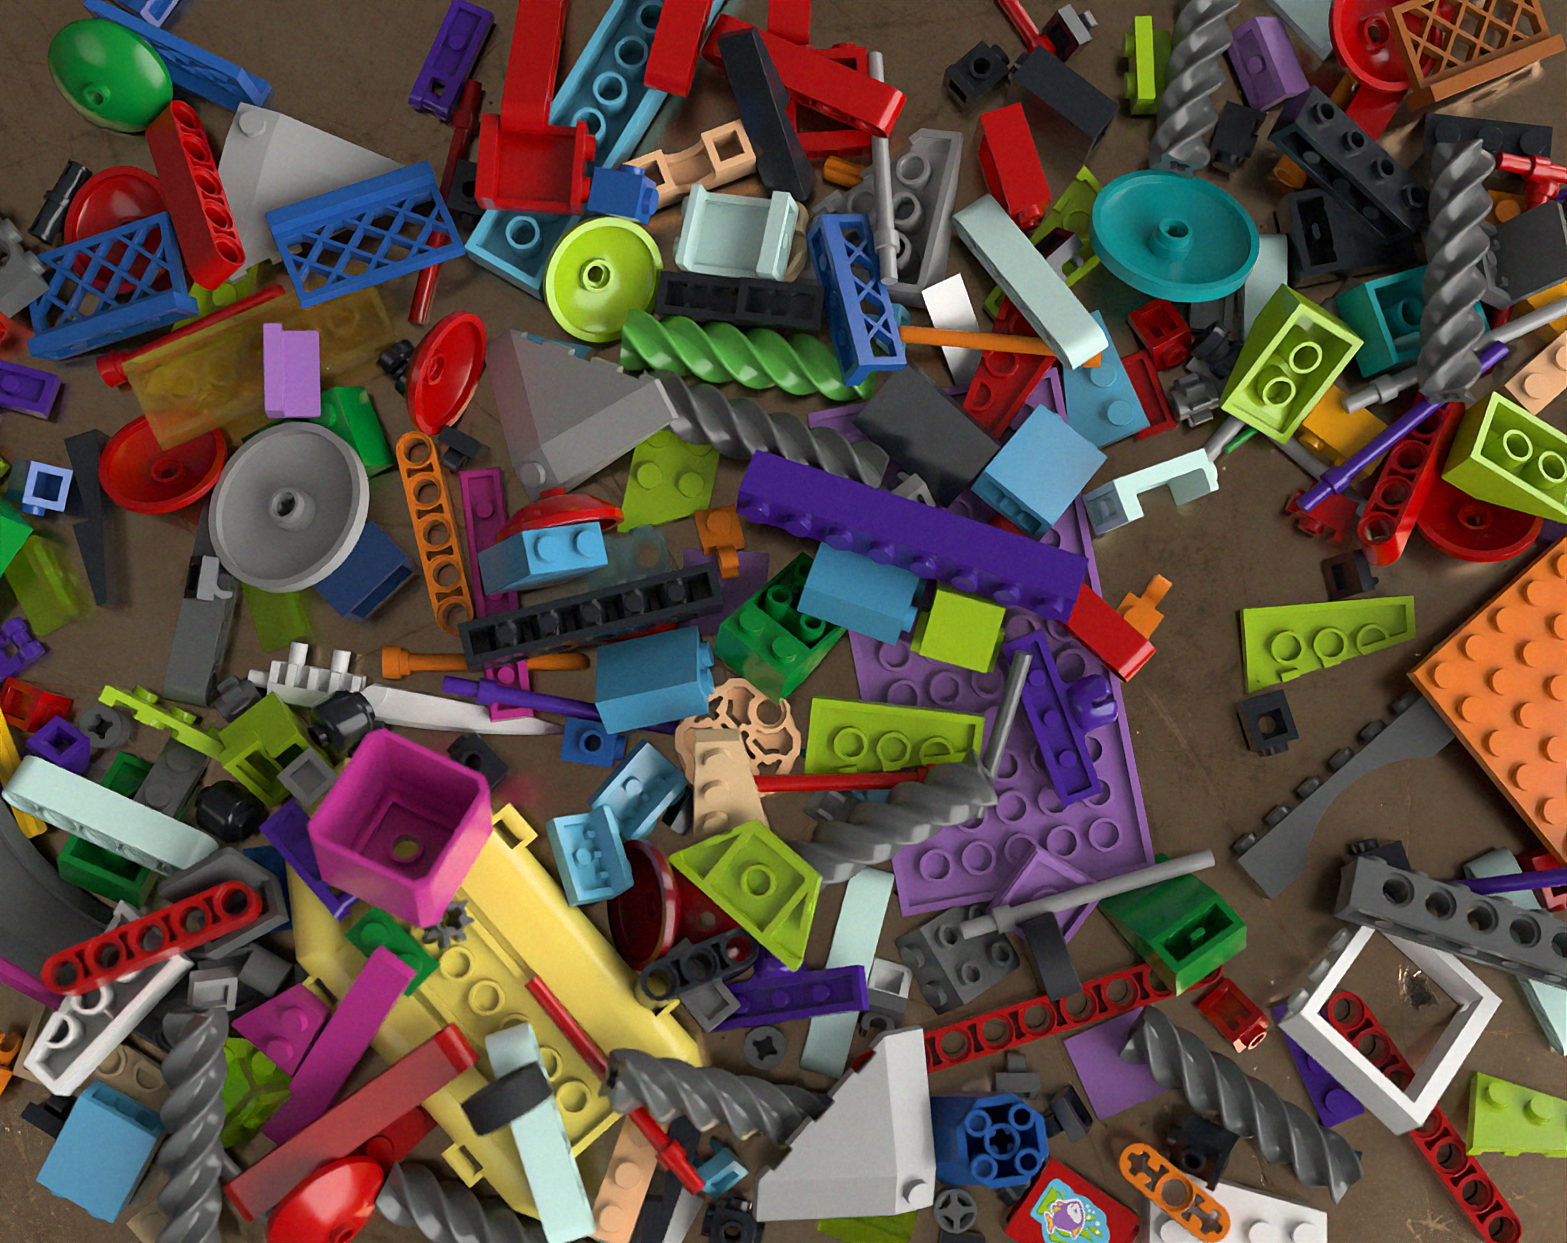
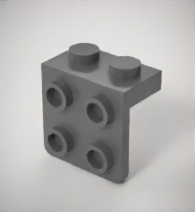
M1554 200L1547 201L1497 226L1485 220L1479 223V226L1490 240L1488 252L1476 264L1487 281V290L1481 297V301L1502 310L1567 281V226L1562 206Z
M230 847L213 851L208 857L186 869L175 872L170 878L158 885L159 896L172 904L229 881L243 882L258 892L262 900V910L255 921L203 943L205 955L214 960L227 955L289 921L279 877ZM245 892L236 893L229 900L228 908L232 915L239 914L246 908L248 899ZM196 910L191 914L198 918L201 929L205 922V914L202 910Z
M986 901L959 907L953 906L928 923L894 940L895 945L900 951L903 963L913 973L922 989L926 1002L933 1007L937 1016L965 1005L1020 966V958L1005 933L999 934L996 930L964 940L959 923L985 916V909L988 907Z

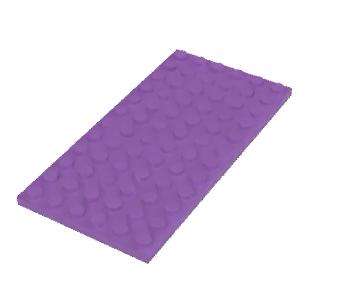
M1057 367L1049 369L1003 434L1000 441L1004 445L947 509L932 496L936 504L935 508L987 524L998 512L970 488L1040 403L1050 411L1061 416L1068 425ZM971 383L942 389L962 406ZM869 402L807 413L809 428L829 427L841 433L849 443L856 441H869L873 443L852 424ZM890 458L880 487L884 485L888 491L892 492L901 485L897 476L898 473L904 472L909 478L911 476ZM1080 491L1039 542L1090 558L1083 582L1103 599L1085 506L1081 497L1082 491ZM928 578L921 599L913 597L910 604L918 608L910 632L901 630L895 646L847 629L860 699L985 714L980 760L983 762L1009 675V669L1001 648L993 673H983L925 657L919 655L918 652L910 650L921 607L930 608L937 584L936 579ZM1006 606L1000 628L1005 629L1002 643L1042 629L1060 678L1064 683H1071L1091 674L1102 675L1109 682L1113 692L1095 699L1091 703L1110 698L1111 701L1116 700L1118 717L1114 722L1091 730L1085 735V744L1103 792L1065 807L1060 806L1019 699L994 782V789L1000 804L987 807L984 818L972 817L958 825L942 826L940 831L931 839L920 844L904 846L900 852L891 858L902 917L993 900L1034 843L1096 881L1156 865L1119 678L1111 673L1054 620L1042 618L1036 612L1018 606ZM924 765L903 767L901 770L887 772H915L917 767H924Z

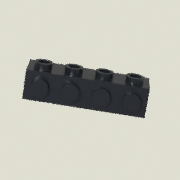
M1315 85L1286 101L1267 138L1385 246L1414 234L1428 208L1430 192Z

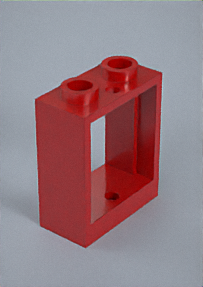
M850 42L834 44L831 49H815L811 45H799L844 66L855 67L856 71L868 76L866 47H856V44ZM790 100L785 108L809 161L827 160L831 155L841 159L869 158L871 156L872 139L870 134L861 130L797 133L795 101Z
M1021 102L980 114L973 136V143L990 195L1000 204L1023 234L1035 230L1039 227L1038 222L1043 221L1052 197Z

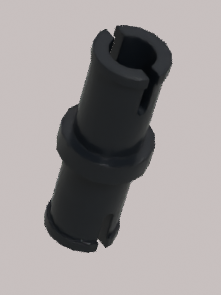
M71 159L67 161V165L52 191L47 190L43 196L45 203L33 224L27 230L31 236L50 246L54 243L53 240L66 220L67 212L74 196L93 175V172Z

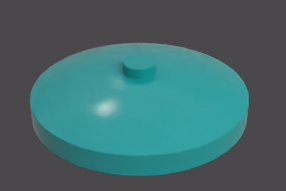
M1140 170L1112 180L1097 195L1088 221L1091 245L1106 268L1131 287L1165 300L1206 302L1225 297L1235 292L1247 281L1259 254L1260 243L1256 226L1251 216L1236 199L1206 180L1195 176L1192 179L1185 178L1171 171Z

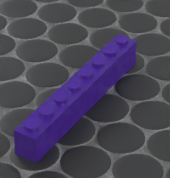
M755 449L738 491L736 513L745 516L752 522L767 523L785 529L797 537H809L822 541L836 550H848L867 556L878 564H891L909 570L918 577L933 578L951 584L960 591L975 592L993 598L1005 606H1018L1036 612L1039 616L1048 620H1060L1068 623L1090 559Z

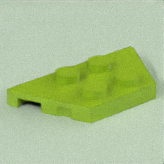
M672 430L658 431L637 445L634 449L622 505L625 520L618 525L617 532L625 535L638 529L667 524L684 517H693L694 512L709 509L721 453L712 444L694 445L685 442L677 437Z
M753 819L670 855L667 859L791 971L795 972L800 968L803 962L822 876L758 819Z

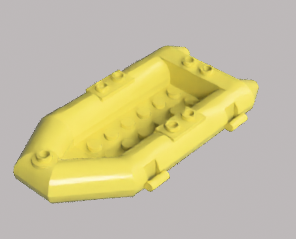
M345 757L332 769L338 777H340L351 758ZM331 789L308 809H305L298 800L296 802L312 819ZM508 803L497 814L491 808L493 832L451 900L453 902L465 899L468 901L464 909L466 910L467 917L473 918L474 922L467 924L463 930L467 940L458 943L450 936L449 947L438 949L437 939L421 940L422 935L425 933L423 928L421 929L394 916L442 964L409 998L404 993L402 994L370 1045L385 1063L391 1066L448 1024L455 1022L480 1056V1059L461 1075L421 1102L424 1108L454 1141L440 1155L469 1188L484 1176L513 1210L541 1221L511 1124L483 1137H477L460 1107L464 1100L496 1080L487 1052L485 1036L526 1022L531 1024L551 1087L554 1090L553 1093L574 1158L622 1115L616 1113L611 1107L608 1096L598 1098V1091L602 1083L524 987L530 980L537 975L541 977L607 1061L612 1049L630 1048L646 1052L655 1058H676L688 1062L695 1067H703L698 1045L670 1014L681 1001H675L659 1010L645 1008L637 1002L633 994V985L638 976L577 906H569L566 893L526 848L538 836L537 833L517 810ZM500 820L505 823L520 841L517 846H514L496 825ZM405 841L396 846L394 854L400 858H410L418 852L419 846L414 842ZM285 860L296 959L310 975L302 985L332 1009L330 1018L334 1015L369 960L344 935L373 905L360 899L349 909L351 914L339 922ZM333 885L329 886V889L336 896L343 892V890ZM444 912L440 925L442 928H447L445 922L449 916ZM657 976L646 977V986L654 995L665 994L666 986L661 978ZM320 978L339 1000L337 1003L333 1004L315 983L317 979ZM464 1145L482 1167L477 1170L461 1152L459 1147Z

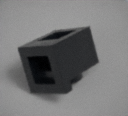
M982 40L954 65L951 64L945 69L943 84L971 113L1007 82L1010 74L1007 66L1010 64V60L1000 46L993 44L989 47ZM980 63L987 70V73L979 74L975 72L973 67Z
M1227 100L1219 112L1217 123L1214 126L1207 147L1210 151L1212 165L1218 170L1235 173L1243 157L1250 159L1258 139L1256 133L1264 123L1267 114Z
M1283 689L1234 703L1251 752L1262 750L1264 757L1272 756L1290 750L1287 742L1299 738ZM1262 717L1268 718L1271 721L1272 728L1268 733H1263L1260 730L1258 723Z
M1191 1111L1183 1127L1175 1123L1168 1136L1165 1148L1172 1151L1168 1162L1207 1183L1206 1189L1214 1192L1227 1169L1240 1135Z

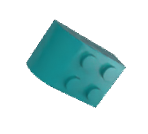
M1427 265L1363 283L1335 298L1342 320L1364 341L1355 354L1363 378L1417 362L1423 346L1419 328L1420 318L1426 305L1422 286ZM1479 300L1473 307L1485 323L1484 334L1491 330Z

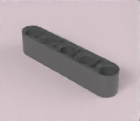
M208 496L203 504L192 556L204 555L218 558L213 549L209 533L208 517L212 496ZM221 574L217 579V585L221 590L232 592L231 598H214L213 601L207 602L184 599V588L164 679L163 697L165 700L208 708L212 704L240 582L233 575Z

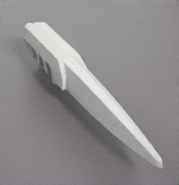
M291 641L288 661L281 659L272 660L270 672L251 668L248 674V680H251L256 687L266 688L267 695L274 691L288 706L311 710L313 705L334 691L347 689L350 692L358 691L365 696L375 712L374 720L385 721L387 724L442 731L506 735H560L565 731V725L536 717L491 723L488 705L378 682L366 688V675L347 673L350 651L334 649L330 670L319 666L313 667L305 665L308 644L303 642Z

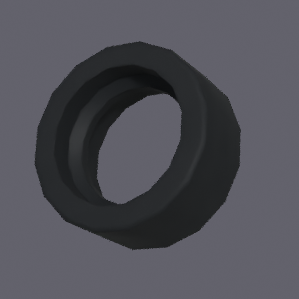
M1054 912L1022 922L1021 927L1049 1001L1053 1002L1082 991L1080 979Z
M531 1061L484 1086L464 1100L460 1107L476 1136L483 1137L529 1113L550 1098L554 1090L539 1063Z

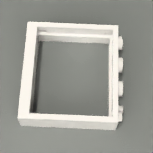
M1384 893L1385 898L1395 904V901L1387 893ZM1351 922L1347 928L1344 927L1339 930L1328 942L1327 947L1331 951L1326 958L1322 957L1308 970L1306 977L1309 979V982L1304 989L1299 988L1287 1000L1289 1003L1287 1008L1289 1010L1278 1026L1394 1134L1400 1135L1422 1126L1502 1000L1453 954L1381 932L1460 1005L1459 1010L1407 1089L1402 1093L1317 1014L1375 931L1374 929Z

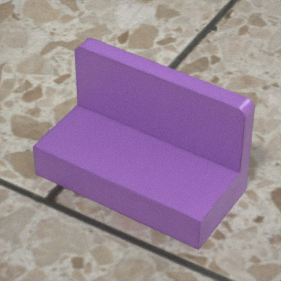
M1254 17L1231 31L1234 39L1232 45L1227 50L1252 109L1263 112L1288 97H1295L1310 88L1280 17Z
M281 323L263 324L264 390L267 417L318 418L321 415L319 333L317 331H283Z

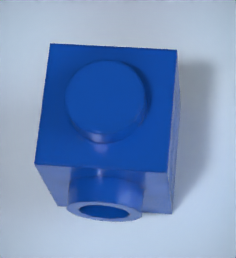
M619 164L618 171L595 167L587 210L599 216H612L648 225L650 215L655 213L658 206L659 194L656 189L657 183L645 177V170L636 166Z
M14 458L5 499L19 502L18 511L44 516L46 508L64 512L73 470Z
M567 717L560 760L615 768V761H623L627 735H620V732L608 735L602 722Z

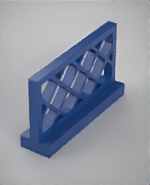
M85 0L83 3L84 8L93 18L118 23L146 40L164 61L169 71L172 85L234 115L240 102L262 108L272 89L269 82L244 71L243 68L102 0Z
M428 160L265 213L277 251L280 253L302 309L466 254L464 244L438 189L434 172ZM433 200L435 205L429 218L410 212L413 206ZM385 215L396 218L389 231L370 226L373 219ZM405 221L423 227L416 241L397 235ZM346 228L355 231L348 245L329 239L332 233ZM432 231L449 236L451 244L437 249L424 245ZM364 235L382 240L375 255L356 249ZM304 242L314 244L306 259L293 255L288 250L289 247ZM392 244L410 250L406 259L398 262L387 260L384 257ZM324 248L342 254L334 269L316 263ZM351 258L369 264L365 273L356 276L344 273L343 271ZM295 266L301 268L299 272H297ZM310 272L328 278L323 287L305 292L303 283Z
M162 212L36 255L43 266L50 265L56 269V272L49 284L51 289L42 294L43 297L40 296L29 304L35 337L27 339L30 356L56 362L200 315L197 298L188 296L170 213ZM160 227L162 241L154 254L142 245L149 231ZM121 240L128 244L129 247L117 266L107 260L106 256L113 243ZM138 252L152 259L141 280L128 273ZM86 253L92 257V260L81 278L71 272L70 269L77 255ZM102 264L115 272L105 292L92 285ZM163 266L169 270L172 288L158 292L150 286L160 267ZM66 276L79 284L69 304L56 297ZM127 279L135 284L137 288L130 302L121 304L114 297L123 280ZM89 290L100 297L101 300L94 313L85 316L78 309ZM52 303L65 311L58 325L48 329L46 314Z

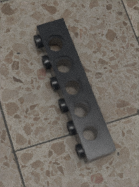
M712 561L459 623L457 626L466 663L470 673L473 674L720 613L723 610L724 601L714 562Z

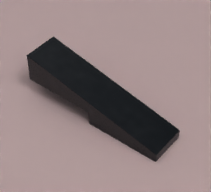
M757 27L720 33L716 41L749 142L756 157V163L768 199H772L773 191L790 193L795 202L806 200L818 179L787 116L785 108L791 99Z
M661 270L654 312L662 319L668 316L680 315L699 322L721 321L737 325L820 331L826 287L741 277V280Z
M94 429L66 438L64 442L88 520L74 524L72 527L96 605L111 610L120 607L113 501L105 493L98 475L100 456L109 441V435Z
M684 1114L672 1121L670 1140L676 1139L687 1153L685 1159L691 1165L702 1132L698 1131ZM671 1169L666 1171L663 1196L646 1195L640 1243H663L683 1188V1184Z

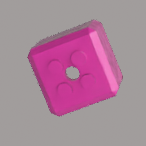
M386 729L369 732L308 824L322 880L421 929L437 924L493 832L490 796L485 776ZM405 841L414 842L419 846L418 852L410 858H400L394 854V850L398 844Z

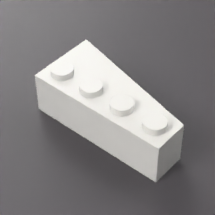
M120 900L113 912L114 917L104 933L142 918L144 915L134 905ZM158 928L151 929L145 935L144 943L148 951L157 948L162 941V932ZM116 945L108 947L103 953L102 963L106 969L114 966L119 960L120 954ZM182 952L85 994L74 997L66 996L58 1011L52 1014L23 1065L53 1094L70 1096L195 963Z
M1143 1156L1142 1172L1152 1179L1145 1184V1187L1151 1191L1155 1179L1166 1172V1169L1160 1165L1158 1173L1153 1172L1145 1165L1144 1161L1147 1157ZM1177 1168L1227 1210L1231 1221L1230 1230L1224 1239L1216 1243H1327V1213L1315 1204L1262 1189H1255L1223 1178L1219 1181L1215 1191L1212 1192L1206 1189L1207 1183ZM1176 1179L1166 1181L1161 1188L1163 1201L1170 1206L1179 1205L1185 1198L1183 1184ZM1142 1194V1243H1207L1192 1236ZM1195 1195L1193 1204L1189 1209L1181 1213L1180 1216L1186 1220L1188 1213H1193L1202 1221V1226L1199 1229L1202 1233L1207 1229L1216 1232L1219 1225L1214 1220L1218 1214L1215 1211L1210 1214L1200 1211L1194 1205L1200 1202L1201 1198Z

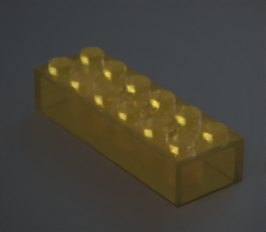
M361 261L345 268L343 272L356 276L365 273L366 267ZM324 277L303 286L305 292L323 287L328 278ZM373 285L302 309L295 290L122 363L125 374L161 448L165 451L265 407L263 324L281 323L283 331H317L319 333L320 383L381 357L385 351L399 342V337L375 286Z

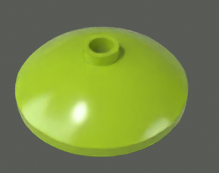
M606 215L596 216L574 225L556 242L545 264L543 293L547 308L553 319L565 331L585 341L602 343L622 338V327L626 322L628 310L638 309L651 314L655 308L660 271L663 270L659 249L652 237L643 228L621 218ZM596 266V274L592 278H588V271Z

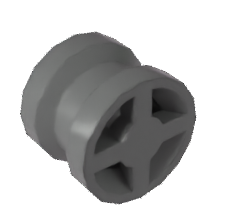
M96 705L89 708L82 715L79 722V731L91 739L90 746L114 749L123 745L128 740L131 733V722L128 715L121 709Z
M774 1024L751 1028L745 1037L743 1046L746 1059L758 1069L767 1070L778 1066L785 1058L787 1050L786 1037L782 1030Z
M947 1184L940 1187L933 1196L931 1208L936 1222L942 1229L950 1233H960L973 1225L977 1215V1207L967 1188L961 1185Z

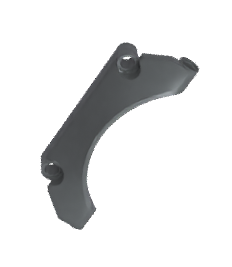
M0 797V957L42 980V967L49 957L103 934L114 917V911L88 896L74 884L60 879L59 872L33 846ZM253 941L217 959L218 967L234 966L238 975L235 1010L227 1011L228 1019L232 1020L274 998L288 977L293 964ZM203 944L184 951L195 965L131 1031L133 1034L158 1047L166 1055L173 1049L163 1031V1020L166 1014L179 1010L178 1005H187L190 971L198 970L197 962L214 960L205 955ZM73 963L64 966L60 972V982L63 986L71 984L76 976V967Z

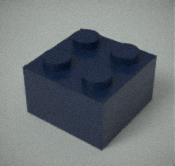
M371 520L367 525L364 524L357 543L341 565L323 580L314 584L313 587L342 618L359 625L421 567L384 528Z

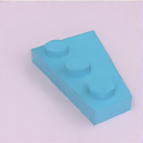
M1099 310L1090 313V315L1101 327L1108 341V347L1102 350L1100 368H1083L1080 365L1073 371H1069L1063 365L1068 426L1083 438L1092 441L1099 450L1150 427V424Z

